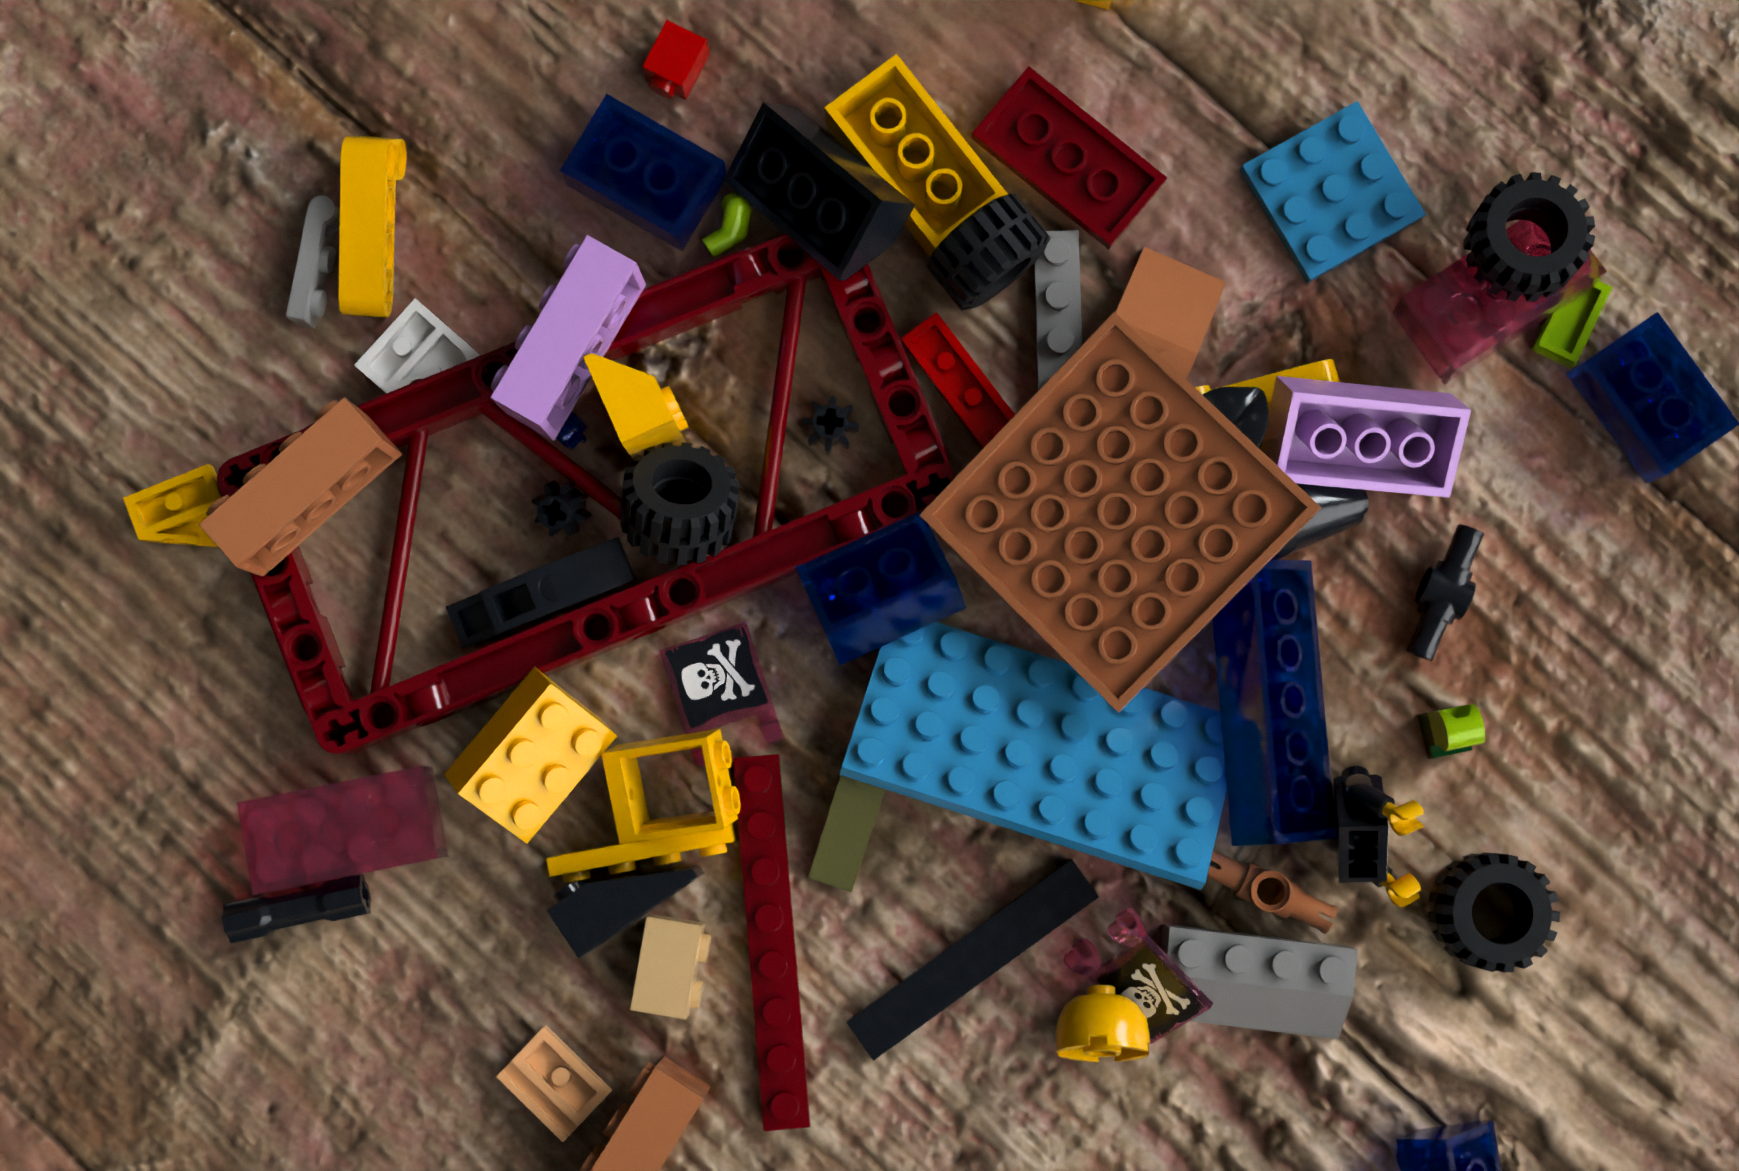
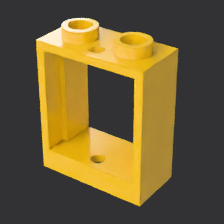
M721 729L617 744L601 753L619 844L723 830L738 819L737 814H739L741 807L740 796L737 788L731 785L728 770L732 763L731 750L728 742L722 739ZM702 747L714 811L650 820L637 757Z

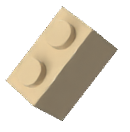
M655 914L646 916L630 1010L686 1020L690 1015L691 1008L699 1009L703 981L696 980L698 963H707L711 944V935L704 934L705 923Z

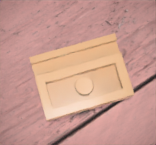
M547 1025L496 1076L562 1142L570 1136L612 1091Z

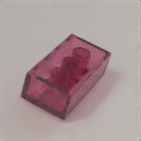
M1519 220L1506 229L1510 242L1522 253L1530 256H1545L1551 253L1548 236L1535 223ZM1590 249L1588 251L1590 255L1586 262L1564 287H1560L1555 294L1547 298L1542 294L1537 301L1526 302L1525 295H1521L1515 302L1506 300L1507 292L1501 290L1497 296L1489 292L1488 290L1492 285L1487 280L1479 284L1474 278L1478 269L1476 266L1468 268L1465 260L1467 255H1465L1402 296L1392 314L1445 385L1547 319L1557 310L1590 291L1607 273V270Z
M418 766L237 802L252 895L449 857L433 767Z

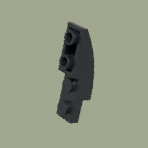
M616 537L484 589L480 593L446 606V610L461 647L465 649L631 582L636 578L620 538Z

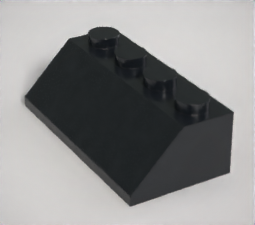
M768 102L762 103L724 178L728 185L840 281H845L891 247L915 207L913 202L799 108Z

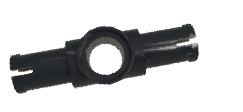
M1457 525L1444 560H1438L1436 567L1431 565L1426 570L1415 597V602L1420 604L1418 612L1421 614V617L1407 648L1408 653L1433 661L1447 624L1452 625L1454 619L1460 620L1465 615L1476 588V583L1470 581L1473 573L1469 570L1484 536L1483 532L1466 525Z

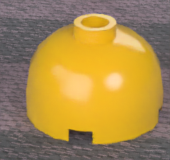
M1093 985L1087 987V995L1077 996L1070 1000L1064 1006L1057 1020L1055 1045L1056 1053L1058 1052V1056L1061 1058L1099 1062V1057L1114 1056V1062L1137 1060L1149 1055V1029L1143 1011L1130 998L1116 995L1114 986Z

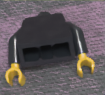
M1361 766L1345 768L1341 776L1334 778V828L1339 883L1372 882L1379 888L1384 886L1392 903L1397 907H1405L1420 898L1418 892L1421 890V886L1410 873L1396 880L1392 876L1393 869L1387 865L1388 822L1395 834L1399 836L1407 835L1424 827L1416 819V817L1424 814V810L1415 800L1395 806L1394 799L1384 793L1382 777L1377 774L1369 775L1368 770Z

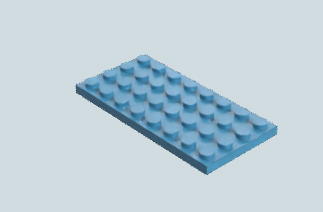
M893 608L839 775L1201 890L1206 884L1243 719L1147 688H1143L1120 712H1117L1068 663Z

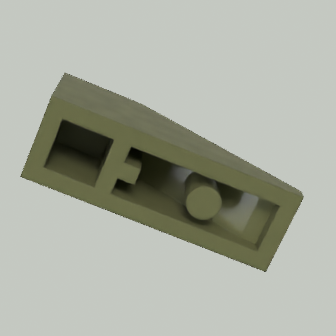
M842 775L840 776L808 878L852 892L885 789Z

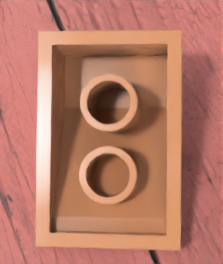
M1143 247L1115 312L1187 380L1226 282Z

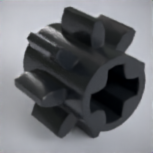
M835 396L830 397L829 405L822 407L813 401L811 403L812 410L815 413L813 419H802L803 427L814 429V433L807 440L809 446L815 445L818 441L825 445L826 455H830L832 446L839 443L843 448L849 449L850 444L846 438L847 432L854 433L859 431L858 424L847 422V418L853 412V406L848 405L841 409L836 406ZM828 416L836 417L837 424L843 426L836 427L833 435L825 434L824 426L819 425L826 423Z
M572 479L564 483L561 488L553 480L544 485L546 494H541L532 499V503L538 506V517L534 521L535 523H542L547 527L551 537L561 532L563 528L569 536H572L580 531L578 522H584L592 516L586 510V500L590 496L589 493L582 494L581 491L574 488L575 481Z

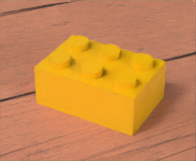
M534 667L444 775L460 796L528 844L600 758L601 753L605 752L615 740L617 735L597 715Z

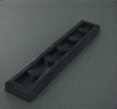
M1069 859L848 1019L847 1024L874 1061L1099 898V896L1074 861Z

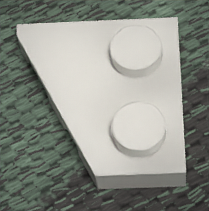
M415 298L355 363V366L387 394L476 358L480 354Z

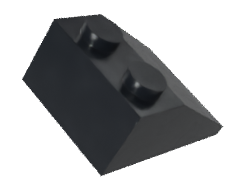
M700 866L600 879L586 883L584 880H575L553 895L557 904L548 909L547 912L576 956L580 958L593 951L705 873Z

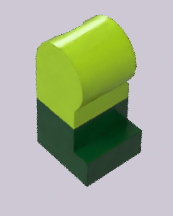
M1473 703L1417 714L1428 759L1473 750L1472 746L1483 744L1485 741L1483 719L1478 707Z

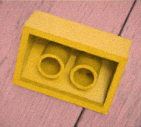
M590 353L583 356L617 435L632 459L637 454L644 456V451L647 448L653 446L657 449L662 448V443L672 442L674 446H680L682 442L686 443L681 431L689 427L670 386L661 389L655 376L599 355Z

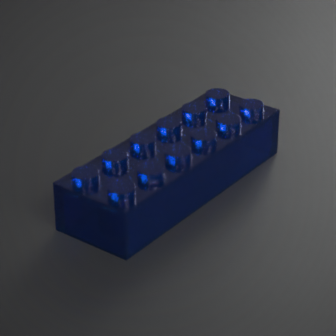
M1270 560L1212 619L1232 846L1276 845L1336 838L1311 560Z

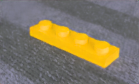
M732 823L723 830L625 844L618 843L555 855L546 858L549 877L562 875L563 883L591 878L589 869L607 866L609 874H616L635 870V861L653 857L654 866L682 861L680 852L699 849L700 857L727 852L726 843L734 842L736 837Z

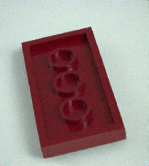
M1030 66L1027 67L971 135L972 140L1108 250L1167 181V177Z

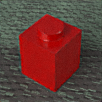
M666 20L642 66L646 81L649 82V88L665 98L672 99L676 95L687 100L710 55L707 39Z

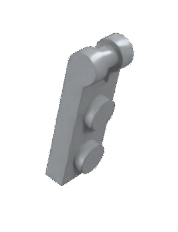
M324 195L314 197L309 202L286 313V317L297 326L312 329L316 328L317 318L322 317L326 310L327 293L323 288L326 273L330 274L335 265L336 252L335 248L332 247L334 233L339 232L340 209L329 197Z

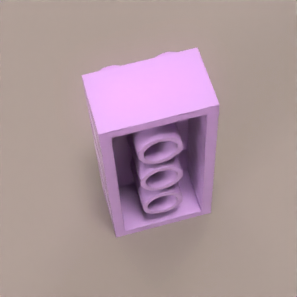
M589 235L585 237L581 246L575 244L568 252L563 263V269L566 270L557 286L551 284L547 288L539 304V309L542 312L533 326L528 324L521 331L515 344V349L518 350L517 354L509 366L503 365L498 370L491 384V389L494 392L490 398L508 416L552 441L557 437L592 377L583 356L593 353L604 357L646 286L635 261Z
M1276 376L1269 409L1268 425L1261 451L1297 484L1450 498L1471 409L1451 393Z

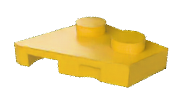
M206 464L123 497L138 540L154 543L218 547L199 526L208 517L206 514L208 508L222 497L214 466Z

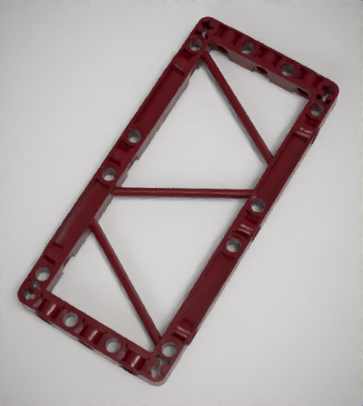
M784 234L644 289L604 355V358L612 361L738 311L742 309L741 304L773 291L775 295L787 291L753 538L723 549L715 557L706 556V561L696 564L694 560H689L687 565H680L681 567L391 686V675L429 435L483 414L566 479L574 480L575 485L579 489L589 493L592 499L620 520L621 497L533 429L508 416L490 398L494 391L491 387H488V377L494 370L500 369L503 365L509 366L518 352L515 349L516 341L357 405L359 409L370 417L396 448L408 444L369 695L357 700L352 696L342 670L346 665L326 616L321 615L310 588V584H313L300 547H296L285 557L284 569L278 575L271 576L268 572L262 577L250 572L298 698L309 718L321 748L335 754L348 755L357 753L415 728L435 723L511 692L520 685L534 667L546 676H550L878 540L880 537L924 520L920 514L936 498V495L930 494L922 497L920 500L922 509L916 510L914 495L909 488L915 487L916 496L929 490L931 480H936L939 486L945 484L948 486L956 476L948 460L938 428L869 265H865L845 281H840L815 259L812 260L806 251ZM787 251H796L803 256L801 264L794 268L784 267L780 264L779 259ZM821 277L822 280H826L836 306V314L854 357L863 368L870 387V395L890 443H894L905 475L772 529L805 287L807 282ZM870 315L878 320L880 326L873 333H861L854 326L856 320L861 316ZM897 397H906L912 401L915 409L908 416L900 417L891 412L889 404ZM313 424L297 432H301L303 434ZM294 433L224 462L217 474V482L222 497L225 495L231 497L240 489L237 485L242 483L243 473H248L260 464L264 463L267 465L280 454V445ZM891 496L900 497L906 502L908 510L901 517L891 518L883 512L881 507L885 499ZM681 582H689L695 586L696 593L694 599L687 605H676L672 601V590ZM595 617H606L610 624L609 633L602 640H591L587 631L588 624ZM314 637L318 642V651L314 658L306 661L301 655V645L307 638ZM388 703L394 709L395 717L392 724L383 729L376 722V712L380 706ZM361 724L365 729L347 733L344 736L345 742L335 740L334 735L340 732V725L354 727Z

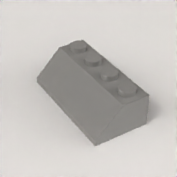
M1162 924L1160 953L1207 1000L1206 1003L1198 996L1205 1003V1005L1202 1003L1204 1009L1201 1007L1198 1009L1199 1013L1186 1021L1339 1039L1353 999L1358 949L1346 945Z

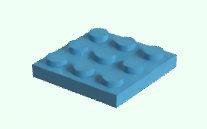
M1358 101L1243 164L1239 170L1307 284L1417 223L1426 216V213Z

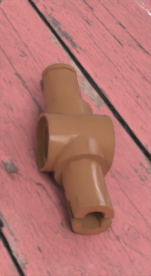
M1213 849L1211 862L1216 864L1217 867L1209 866L1207 878L1233 889L1235 896L1247 901L1248 904L1256 909L1273 913L1284 919L1290 916L1320 930L1324 934L1330 930L1333 923L1321 918L1319 914L1321 913L1335 919L1338 911L1337 906L1330 905L1301 891L1299 884L1290 881L1281 872L1264 869L1252 862H1248L1245 865ZM1270 877L1277 884V896L1273 901L1263 903L1258 897L1257 888L1263 879Z

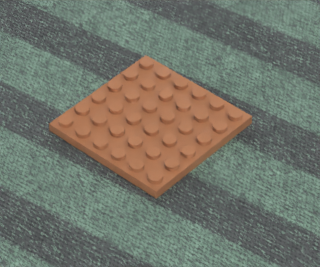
M1114 311L930 503L920 516L1117 712H1120L1322 508Z

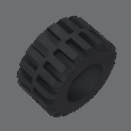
M1531 172L1525 181L1521 174L1511 176L1506 184L1501 181L1492 189L1489 195H1486L1470 219L1466 231L1469 233L1464 238V249L1471 250L1465 260L1468 268L1477 267L1478 271L1474 278L1479 284L1487 280L1492 285L1488 291L1496 296L1501 290L1507 292L1506 300L1516 302L1521 295H1525L1526 302L1537 301L1542 294L1546 298L1555 294L1560 287H1564L1586 262L1590 255L1588 251L1594 246L1595 236L1589 234L1595 227L1594 216H1585L1590 206L1585 198L1578 201L1574 197L1578 191L1574 186L1570 184L1565 189L1559 185L1561 178L1551 175L1545 181L1542 180L1541 173ZM1513 220H1526L1535 223L1548 236L1551 253L1545 256H1530L1522 253L1510 242L1506 232V223Z
M1011 193L988 202L952 230L933 251L928 261L927 269L962 311L969 310L984 304L1020 277L1044 252L1050 236L1016 194Z
M672 442L662 443V448L657 449L653 446L645 449L644 456L637 454L631 460V466L626 468L622 485L620 526L622 533L627 534L629 544L632 547L640 546L639 553L647 558L654 555L657 557V562L667 564L668 560L676 561L677 565H687L689 560H694L697 564L706 561L707 554L715 557L721 552L722 546H727L730 542L732 532H734L738 505L739 481L735 480L736 473L732 466H725L726 460L719 454L712 456L710 449L703 446L697 449L691 447L692 443L682 442L681 446H674Z
M1472 853L1463 856L1464 860L1461 862L1453 861L1447 866L1449 872L1446 875L1439 874L1434 883L1439 885L1437 893L1430 892L1428 902L1435 903L1434 911L1428 912L1429 922L1436 923L1437 929L1432 932L1437 941L1445 943L1446 946L1443 949L1450 956L1460 959L1459 962L1491 972L1507 973L1514 972V967L1525 969L1533 965L1531 960L1533 956L1542 958L1548 950L1543 944L1545 940L1554 942L1558 932L1550 930L1552 921L1560 922V912L1552 910L1551 903L1558 902L1555 891L1546 889L1545 886L1550 881L1545 874L1536 873L1534 871L1536 866L1529 861L1518 860L1517 856L1509 854ZM1491 884H1499L1508 892L1514 906L1513 920L1509 928L1501 936L1494 939H1486L1477 931L1473 923L1472 906L1476 896L1482 889Z

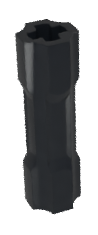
M364 874L327 881L315 889L273 898L257 896L223 904L222 915L224 932L228 936L230 943H236L268 936L277 929L318 920L338 921L370 914L371 896L369 886L365 881Z

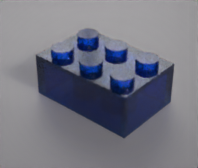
M608 94L603 98L560 169L567 186L680 251L684 250L725 182L724 178L727 174L724 160Z
M1658 312L1638 323L1566 373L1646 484L1668 475L1739 425L1738 420Z
M922 510L796 567L839 665L967 608L956 577L929 524L920 516Z

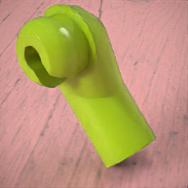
M730 193L723 198L721 207L724 211L721 228L702 239L704 246L713 259L743 241L748 235L752 210L750 203L738 193Z

